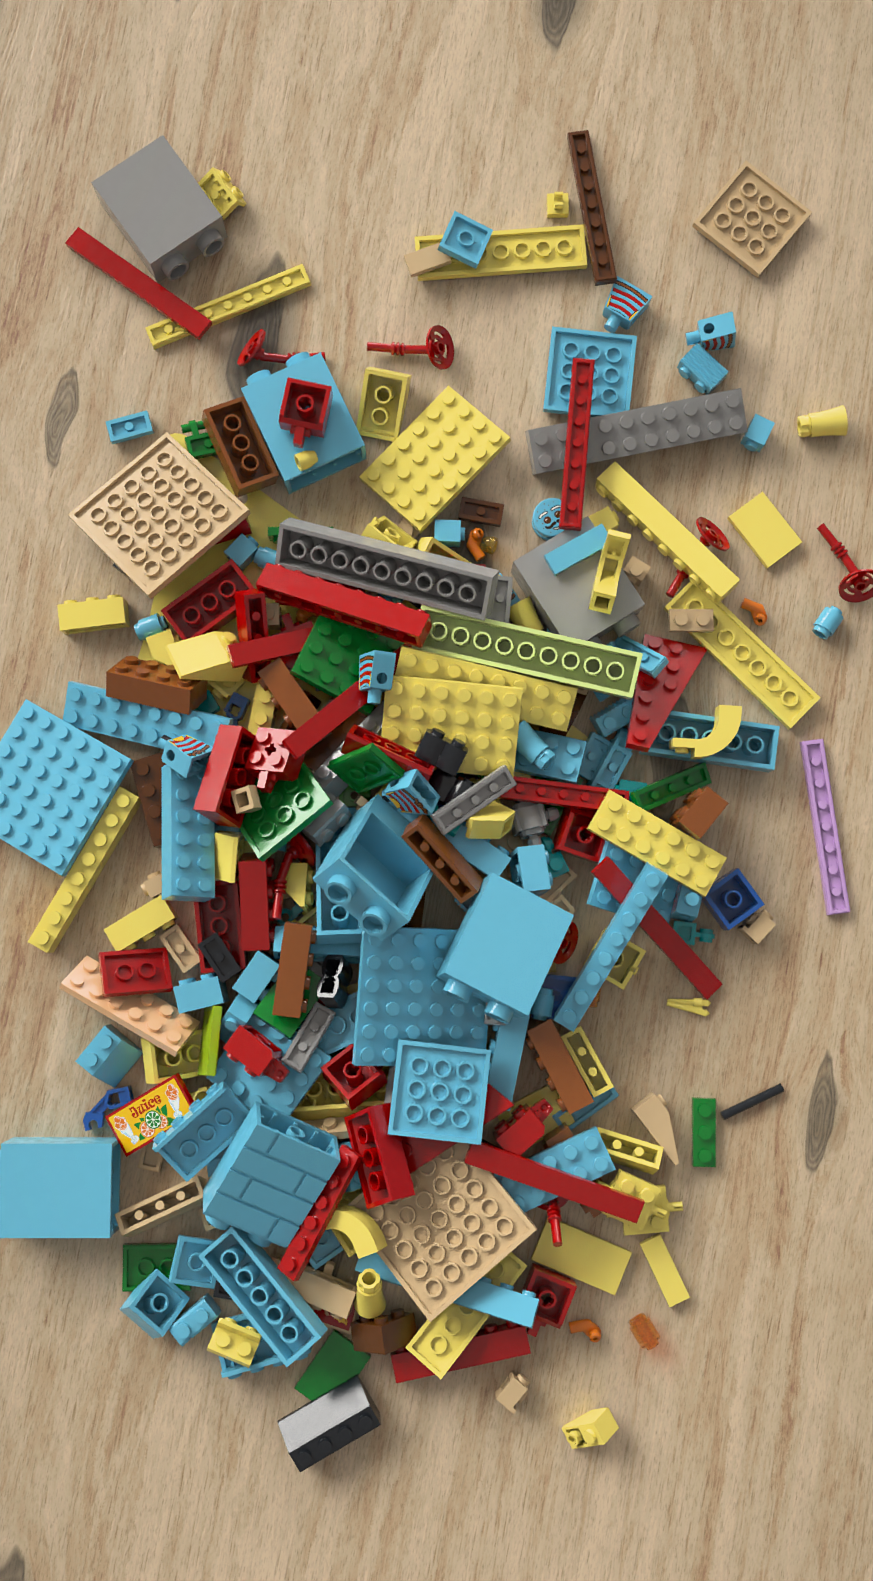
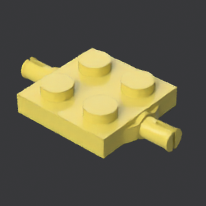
M618 1169L614 1180L609 1185L598 1179L596 1180L598 1184L645 1201L637 1224L602 1212L603 1214L641 1231L651 1214L661 1219L665 1218L664 1215H666L667 1211L655 1206L661 1191L659 1186L621 1169Z
M656 1185L661 1188L655 1206L667 1211L666 1215H664L665 1218L661 1219L651 1214L642 1231L622 1222L624 1235L669 1232L668 1218L670 1212L683 1211L682 1201L669 1203L666 1197L665 1185Z

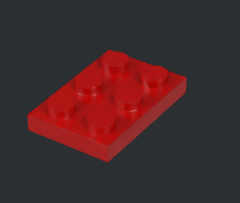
M166 947L99 952L98 959L103 998L172 991L173 986Z

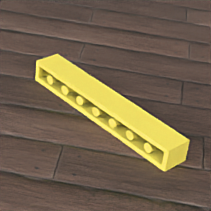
M616 461L597 477V492L602 497H607L615 510L618 512L622 511L632 526H637L641 529L643 536L648 541H653L658 546L657 548L662 555H668L678 570L688 574L689 580L695 586L699 585L704 590V594L711 601L715 600L719 604L737 587L740 579Z
M119 786L28 940V943L46 953H54L141 805L139 796Z

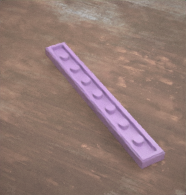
M823 739L800 742L826 914L849 913L850 905Z

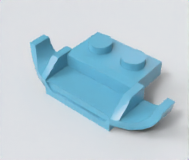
M621 727L618 729L616 736L610 741L595 732H590L586 740L587 748L579 776L588 780L586 785L614 789L633 754L631 753L632 749L625 748L628 734L627 728Z

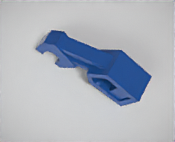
M236 692L231 696L224 711L226 712V717L233 718L232 725L238 726V721L243 720L251 701ZM233 705L241 708L236 717L230 713Z
M131 1085L107 1090L106 1095L92 1110L85 1113L83 1118L85 1131L92 1129V1120L97 1121L98 1128L104 1126V1112L107 1108L112 1110L132 1101L134 1096ZM118 1092L120 1103L116 1102L113 1104L111 1102L112 1094Z

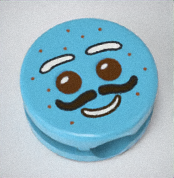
M545 499L534 509L532 527L537 536L543 540L548 541L564 531L559 529L560 499Z

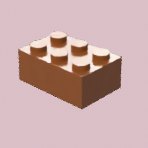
M708 786L702 789L698 788L685 797L683 800L685 805L673 812L669 818L671 821L670 825L696 840L701 839L729 803Z

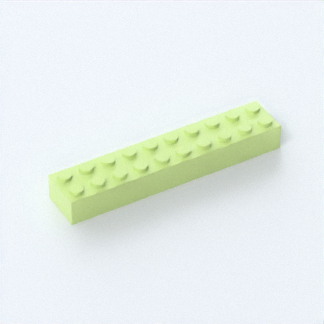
M421 605V610L430 614L432 627L422 648L413 645L412 648L629 700L633 698L643 653L487 618L484 621Z

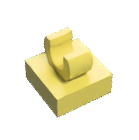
M554 192L547 194V218H568V193Z

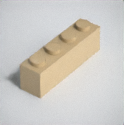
M197 1175L188 1182L184 1181L116 1213L115 1217L121 1236L132 1238L202 1205L203 1189L207 1183L206 1178Z
M276 1253L271 1259L278 1266L284 1255ZM308 1265L299 1281H292L287 1277L311 1308L326 1310L336 1319H347L350 1315L356 1298L357 1286L332 1275L324 1274L322 1271L315 1270Z

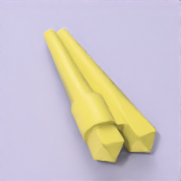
M667 999V1006L702 1016L710 1014L707 1009H703V1006L708 1007L711 1004L707 999Z

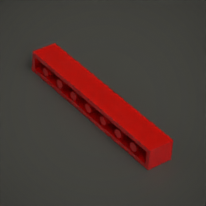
M266 563L256 582L257 589L265 592V598L422 648L432 627L430 614L424 610L408 608L402 603H393L380 596L374 597L361 590H352L339 583L327 582L320 577L314 578L298 570L292 571L280 564Z

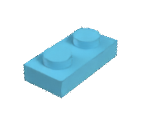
M147 410L106 421L112 444L154 434Z

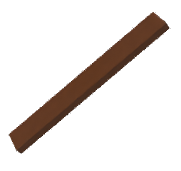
M589 131L567 133V140L595 286L617 283V275Z

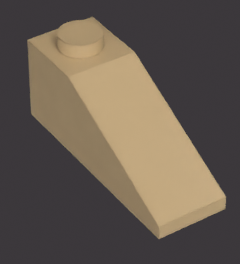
M650 1092L631 1107V1110L657 1144L664 1147V1153L676 1166L679 1160L670 1115L665 1108L668 1104L660 1094L656 1096Z

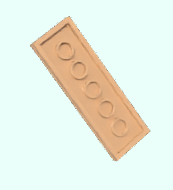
M86 956L60 986L61 990L176 1057L200 1024V1021L186 1013L179 1014L178 1008L154 994L103 998L99 962L89 956Z

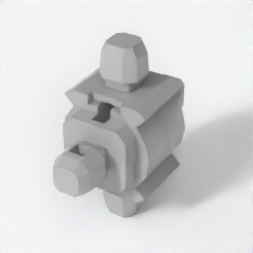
M516 801L518 804L512 807V810L516 811L511 829L513 837L519 835L521 840L528 839V846L541 845V837L538 836L544 833V829L549 825L548 822L559 818L558 809L555 807L544 809L543 804Z

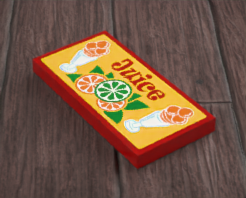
M177 1073L105 1116L127 1157L153 1142V1139L161 1131L166 1132L171 1128V1123L179 1115L184 1116L190 1111L188 1108L194 1100L180 1074Z

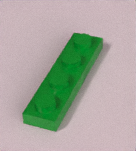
M703 762L632 791L630 796L635 805L648 811L712 783L706 762Z

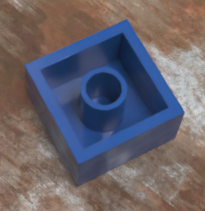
M739 868L730 870L715 881L706 897H702V902L723 931H729L765 905Z

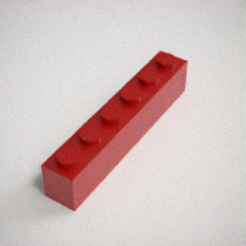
M509 1321L498 1326L496 1323L485 1325L484 1329H480L448 1372L531 1354L526 1327ZM406 1346L391 1352L396 1383L435 1375L405 1348Z

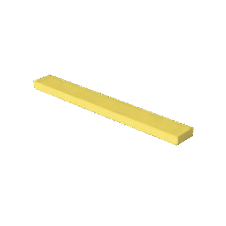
M303 264L197 306L194 309L210 319L212 326L310 287L311 282ZM165 319L145 328L154 350L191 335L170 319Z

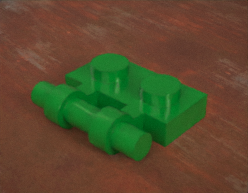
M192 420L188 421V424L181 425L183 434L189 432L192 434V436L185 437L187 451L195 459L217 455L208 433L199 434L198 430L205 429L202 421L196 422Z

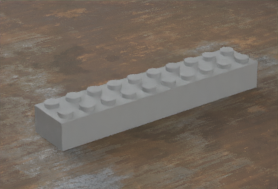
M738 388L590 418L587 464L748 432L742 390ZM567 422L525 431L533 475L564 469Z
M291 517L281 522L279 526L275 564H280L286 569L298 570L304 574L484 621L492 613L500 570Z

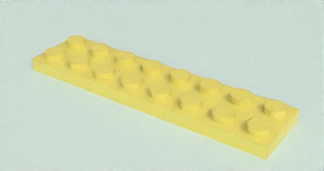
M584 224L493 231L476 269L450 257L451 264L418 275V281L587 269ZM443 235L415 237V251L440 243Z
M690 581L664 607L667 613L669 609H713L714 631L712 633H688L702 647H705L788 730L820 699L796 673L722 602L718 604L715 600L711 601L704 594V590L699 585L695 586Z
M403 645L395 675L523 688L519 721L525 720L527 723L567 732L578 690L575 686Z

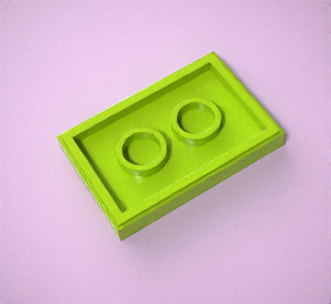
M222 1006L204 1008L198 1075H216Z

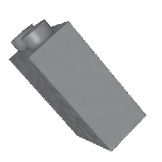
M163 135L91 182L101 205L157 283L165 278L169 280L180 278L187 272L189 262L201 254L205 257L216 254L223 247L224 239L228 237L221 214Z
M587 516L582 519L581 531L564 530L513 561L511 574L525 596L531 597L536 613L550 633L603 644L599 638L613 629L620 638L641 624L636 615L640 613L645 603L623 569L621 568L611 614L589 609L592 588L602 550L554 576L544 559L545 554L593 529L595 526Z

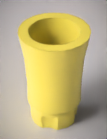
M842 405L830 410L809 413L807 416L798 417V435L800 437L809 436L810 438L833 435L846 436L848 420L845 407Z
M530 596L510 606L509 619L514 625L544 631Z
M370 1268L365 1269L359 1274L354 1301L356 1312L360 1316L369 1319L381 1315L386 1307L380 1275Z

